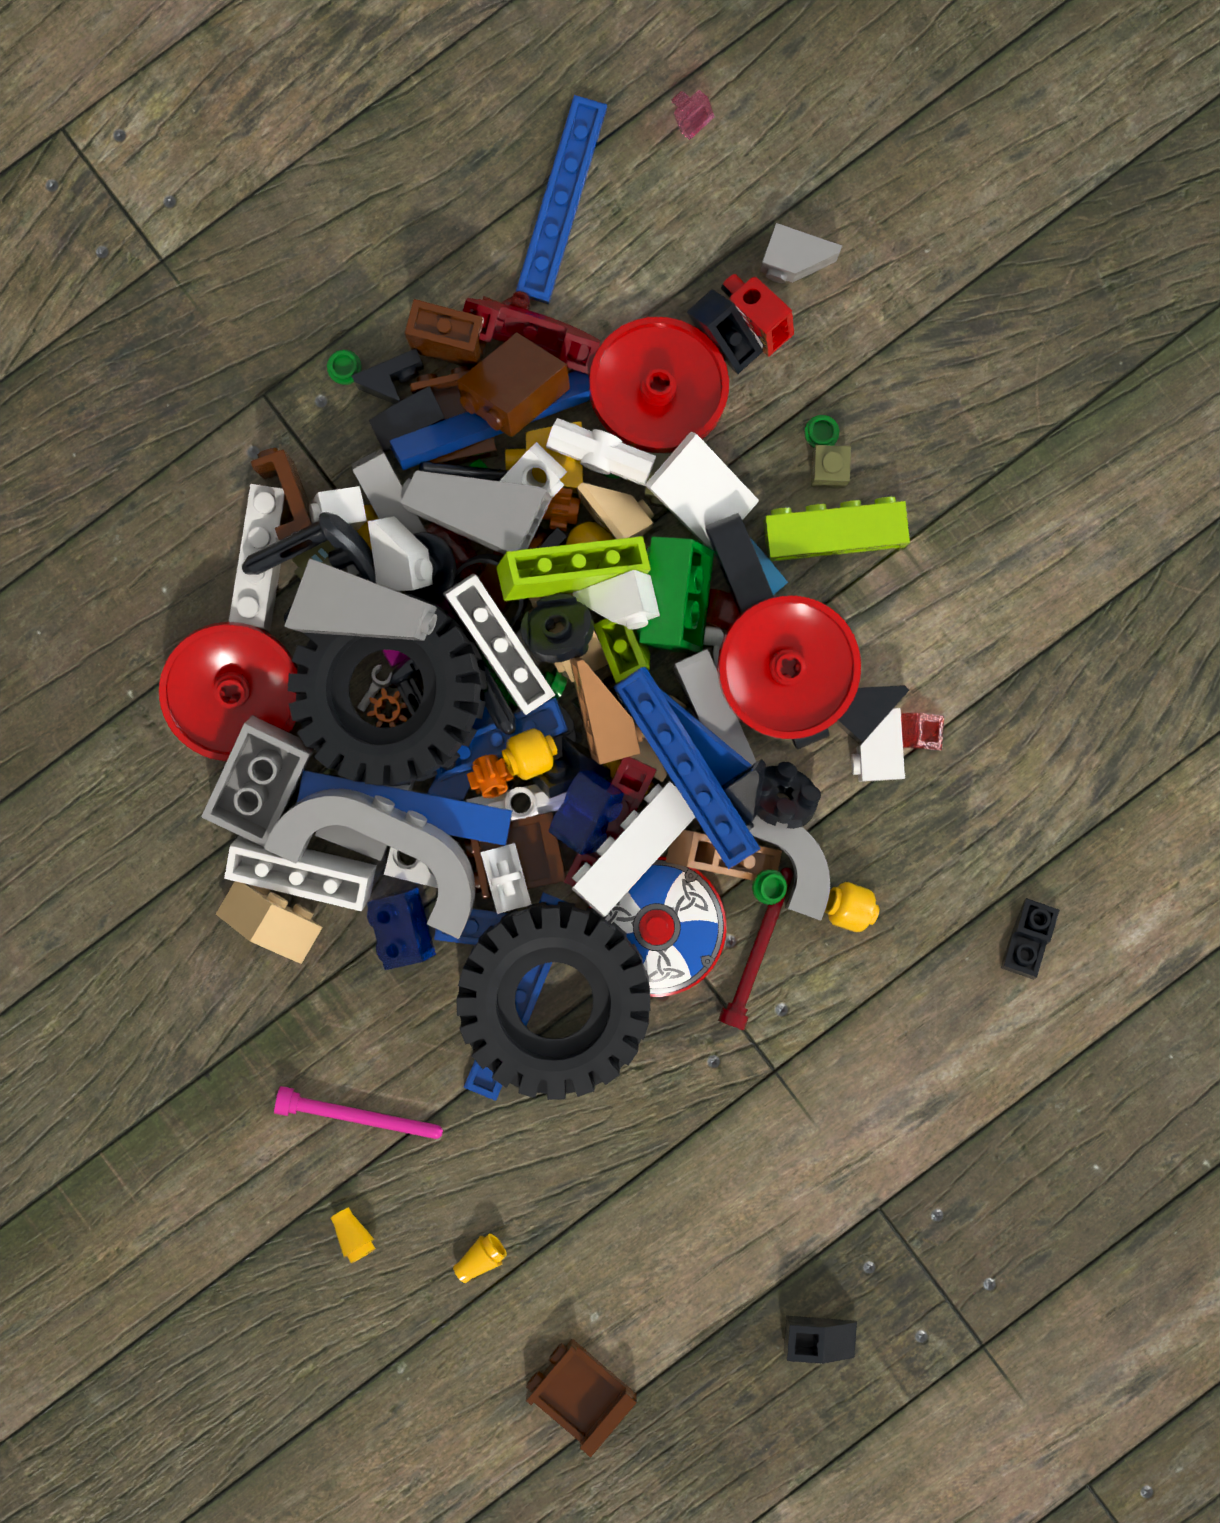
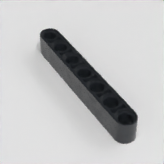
M739 513L705 526L707 536L739 614L741 615L745 610L758 602L773 598V593ZM827 728L812 736L791 740L798 750L827 738L830 734Z

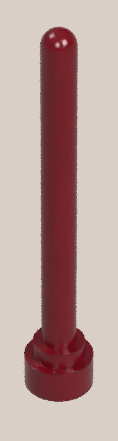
M788 867L780 871L786 880V894L778 903L767 906L732 1003L728 1002L726 1008H722L718 1019L722 1023L741 1030L745 1029L749 1019L746 1016L748 1009L745 1006L794 875L792 869Z

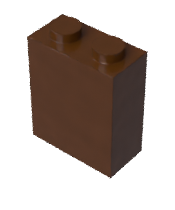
M517 332L457 380L461 396L460 402L464 409L471 414H477L486 420L494 430H501L511 438L570 389L567 364Z

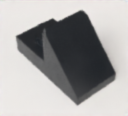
M415 348L354 374L352 378L358 390L396 404L401 400L393 382L399 380L401 383L415 379L419 376L418 371L423 370L424 366Z
M562 736V757L553 760L551 770L533 777L532 780L550 799L610 776V769L605 764H598L591 758L589 749L566 736Z

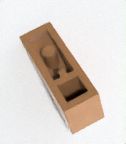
M582 658L570 659L591 758L598 764H604L641 754L638 743L643 741V737L636 722L633 721L627 711Z
M683 830L669 846L666 862L754 880L756 875L763 870L772 869L778 871L782 851L759 846L760 850L728 869L706 834Z

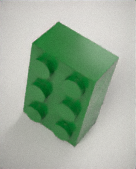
M652 537L651 546H648L646 550L651 568L648 575L652 579L660 616L648 620V625L637 629V634L640 637L639 643L665 652L700 653L703 651L714 551L693 539Z

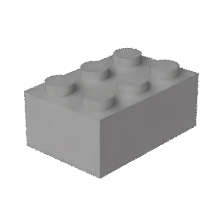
M252 715L244 723L201 817L264 847L273 827L285 814L302 778L303 770L306 769L315 749L307 748L301 738Z

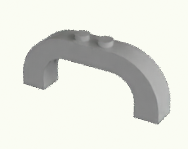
M328 789L315 792L299 800L273 827L263 849L295 864L304 855L313 833L320 828L331 825L349 827L420 860L432 871L438 886L437 902L427 925L457 939L460 938L474 905V873L466 854L458 843L443 830L427 823V818L422 814L410 810L407 813L394 807V802L383 796L376 795L373 798L354 790Z
M756 815L752 822L754 827L750 830L752 836L781 848L793 865L794 883L785 908L821 921L829 899L830 875L827 861L820 846L803 827L790 829L787 828L788 824L779 822L774 826L766 823Z

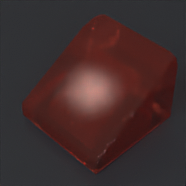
M710 589L706 625L728 631L732 623L740 616L732 594L722 590Z
M924 713L901 714L903 748L942 751L944 716Z

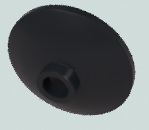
M430 532L414 533L413 535L428 549L429 559L433 564V585L405 592L429 602L439 601L445 598L443 593L455 584L457 575L455 557L448 544L439 536Z

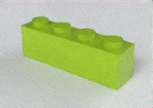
M882 497L875 499V504L861 506L860 500L842 502L840 503V508L826 509V504L809 505L805 507L806 512L792 513L791 508L771 510V515L765 516L763 520L767 557L773 562L905 548L910 543L906 502H896L895 497Z
M643 536L508 551L496 567L504 601L542 597L556 593H573L632 570L648 574L651 570Z

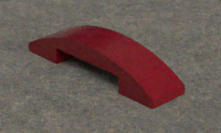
M466 298L462 312L481 316L484 319L479 340L490 343L493 338L505 342L517 332L566 363L567 368L590 375L591 365L600 345L599 339L562 321L527 309L488 300Z
M632 757L622 759L564 883L574 887L577 882L572 877L586 862L592 867L601 857L596 852L610 836L616 840L625 831L620 826L621 823L633 810L637 811L657 769Z

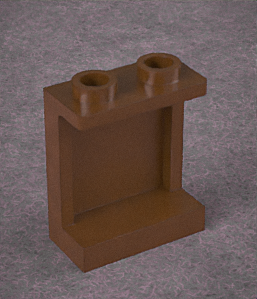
M417 299L413 300L404 334L411 350L416 348L419 355L460 366H470L472 369L482 361L487 343L486 341L479 340L484 323L483 317Z
M462 366L454 368L450 371V375L437 377V374L417 377V382L410 384L411 391L415 394L430 386L445 419L465 413L467 411L460 402L461 396L457 380L469 372L471 367ZM494 437L427 462L461 465L478 459L483 460L497 457Z
M270 448L258 453V459L251 461L253 469L263 479L278 475L294 518L292 522L275 527L277 537L281 540L293 532L312 524L309 515V501L296 465L284 449L278 451L277 448Z
M550 812L511 821L506 845L513 843L516 845L527 889L564 882L566 874L553 813ZM464 838L468 859L475 858L477 871L473 872L475 892H482L483 899L490 898L492 893L481 852L504 845Z
M571 1339L566 1346L561 1343L553 1351L548 1359L551 1364L544 1373L538 1370L525 1386L528 1389L526 1402L530 1405L535 1403L580 1442V1449L591 1458L637 1403V1397L631 1388L575 1340Z

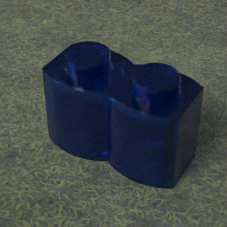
M592 770L579 772L566 793L564 803L558 809L551 822L549 833L580 855L596 852L607 839V834L605 833L609 822L614 821L622 811L623 805L621 802L624 792Z

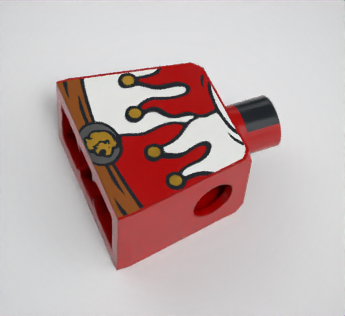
M736 274L731 275L724 281L721 290L735 304L764 353L770 357L794 335L792 310L755 276L746 283Z

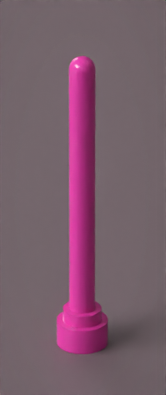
M284 1086L279 1087L274 1108V1114L289 1116V1113L296 1114L299 1111L438 1139L443 1134V1130L439 1125L302 1098L300 1093L294 1092V1088Z

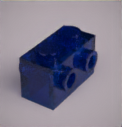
M418 887L382 895L366 902L368 907L367 919L370 926L374 929L377 940L376 952L378 958L383 962L384 970L421 963L436 955Z

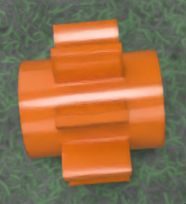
M562 487L552 498L542 518L550 520V529L558 527L561 531H566L568 523L577 525L581 499L572 497L573 489Z
M382 688V697L378 700L372 697L369 698L370 702L375 705L374 710L369 711L367 716L379 719L376 727L382 728L385 723L389 724L390 727H395L399 720L403 722L408 720L407 717L403 716L404 709H408L406 704L398 701L401 698L399 691H396L392 697L388 695L385 688ZM387 701L397 706V710L392 712L393 718L391 719L381 714L380 711L386 707L385 702Z
M493 754L477 758L472 766L474 772L467 774L471 790L475 789L476 794L482 793L484 798L501 796L508 790L507 781L514 779L508 771L504 759H498Z

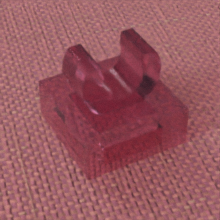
M700 90L691 97L685 92L680 91L671 100L678 107L675 109L674 116L680 132L689 140L715 117L708 97Z

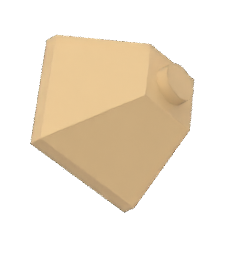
M581 483L577 486L578 498L581 499V503L596 523L612 534L615 539L640 537L653 528L651 518L654 517V514L643 499L637 502L632 495L587 483Z

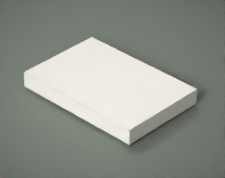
M693 432L686 436L645 484L704 546L711 550L713 548L707 536L705 526L736 513H739L743 520L759 502L753 493L707 444Z

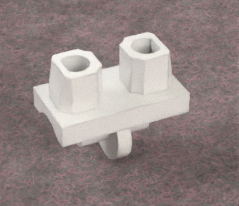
M515 843L481 852L497 914L532 905Z

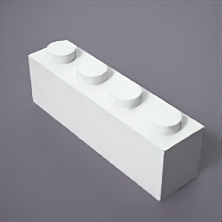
M250 484L229 622L249 624L267 632L271 630L281 564L259 575L245 574L242 570V564L249 555L279 541L275 527L288 522L290 510L282 488Z
M471 574L443 593L525 715L555 696V693L476 574Z
M671 782L664 788L657 784L644 798L648 803L647 807L640 814L633 810L620 825L625 831L616 840L610 836L596 851L601 857L591 867L586 862L572 877L577 882L572 890L601 917H605L695 818L681 793Z
M238 836L230 845L224 879L358 911L363 910L371 897L377 865L306 849L304 855L295 864L263 849V846L242 836Z

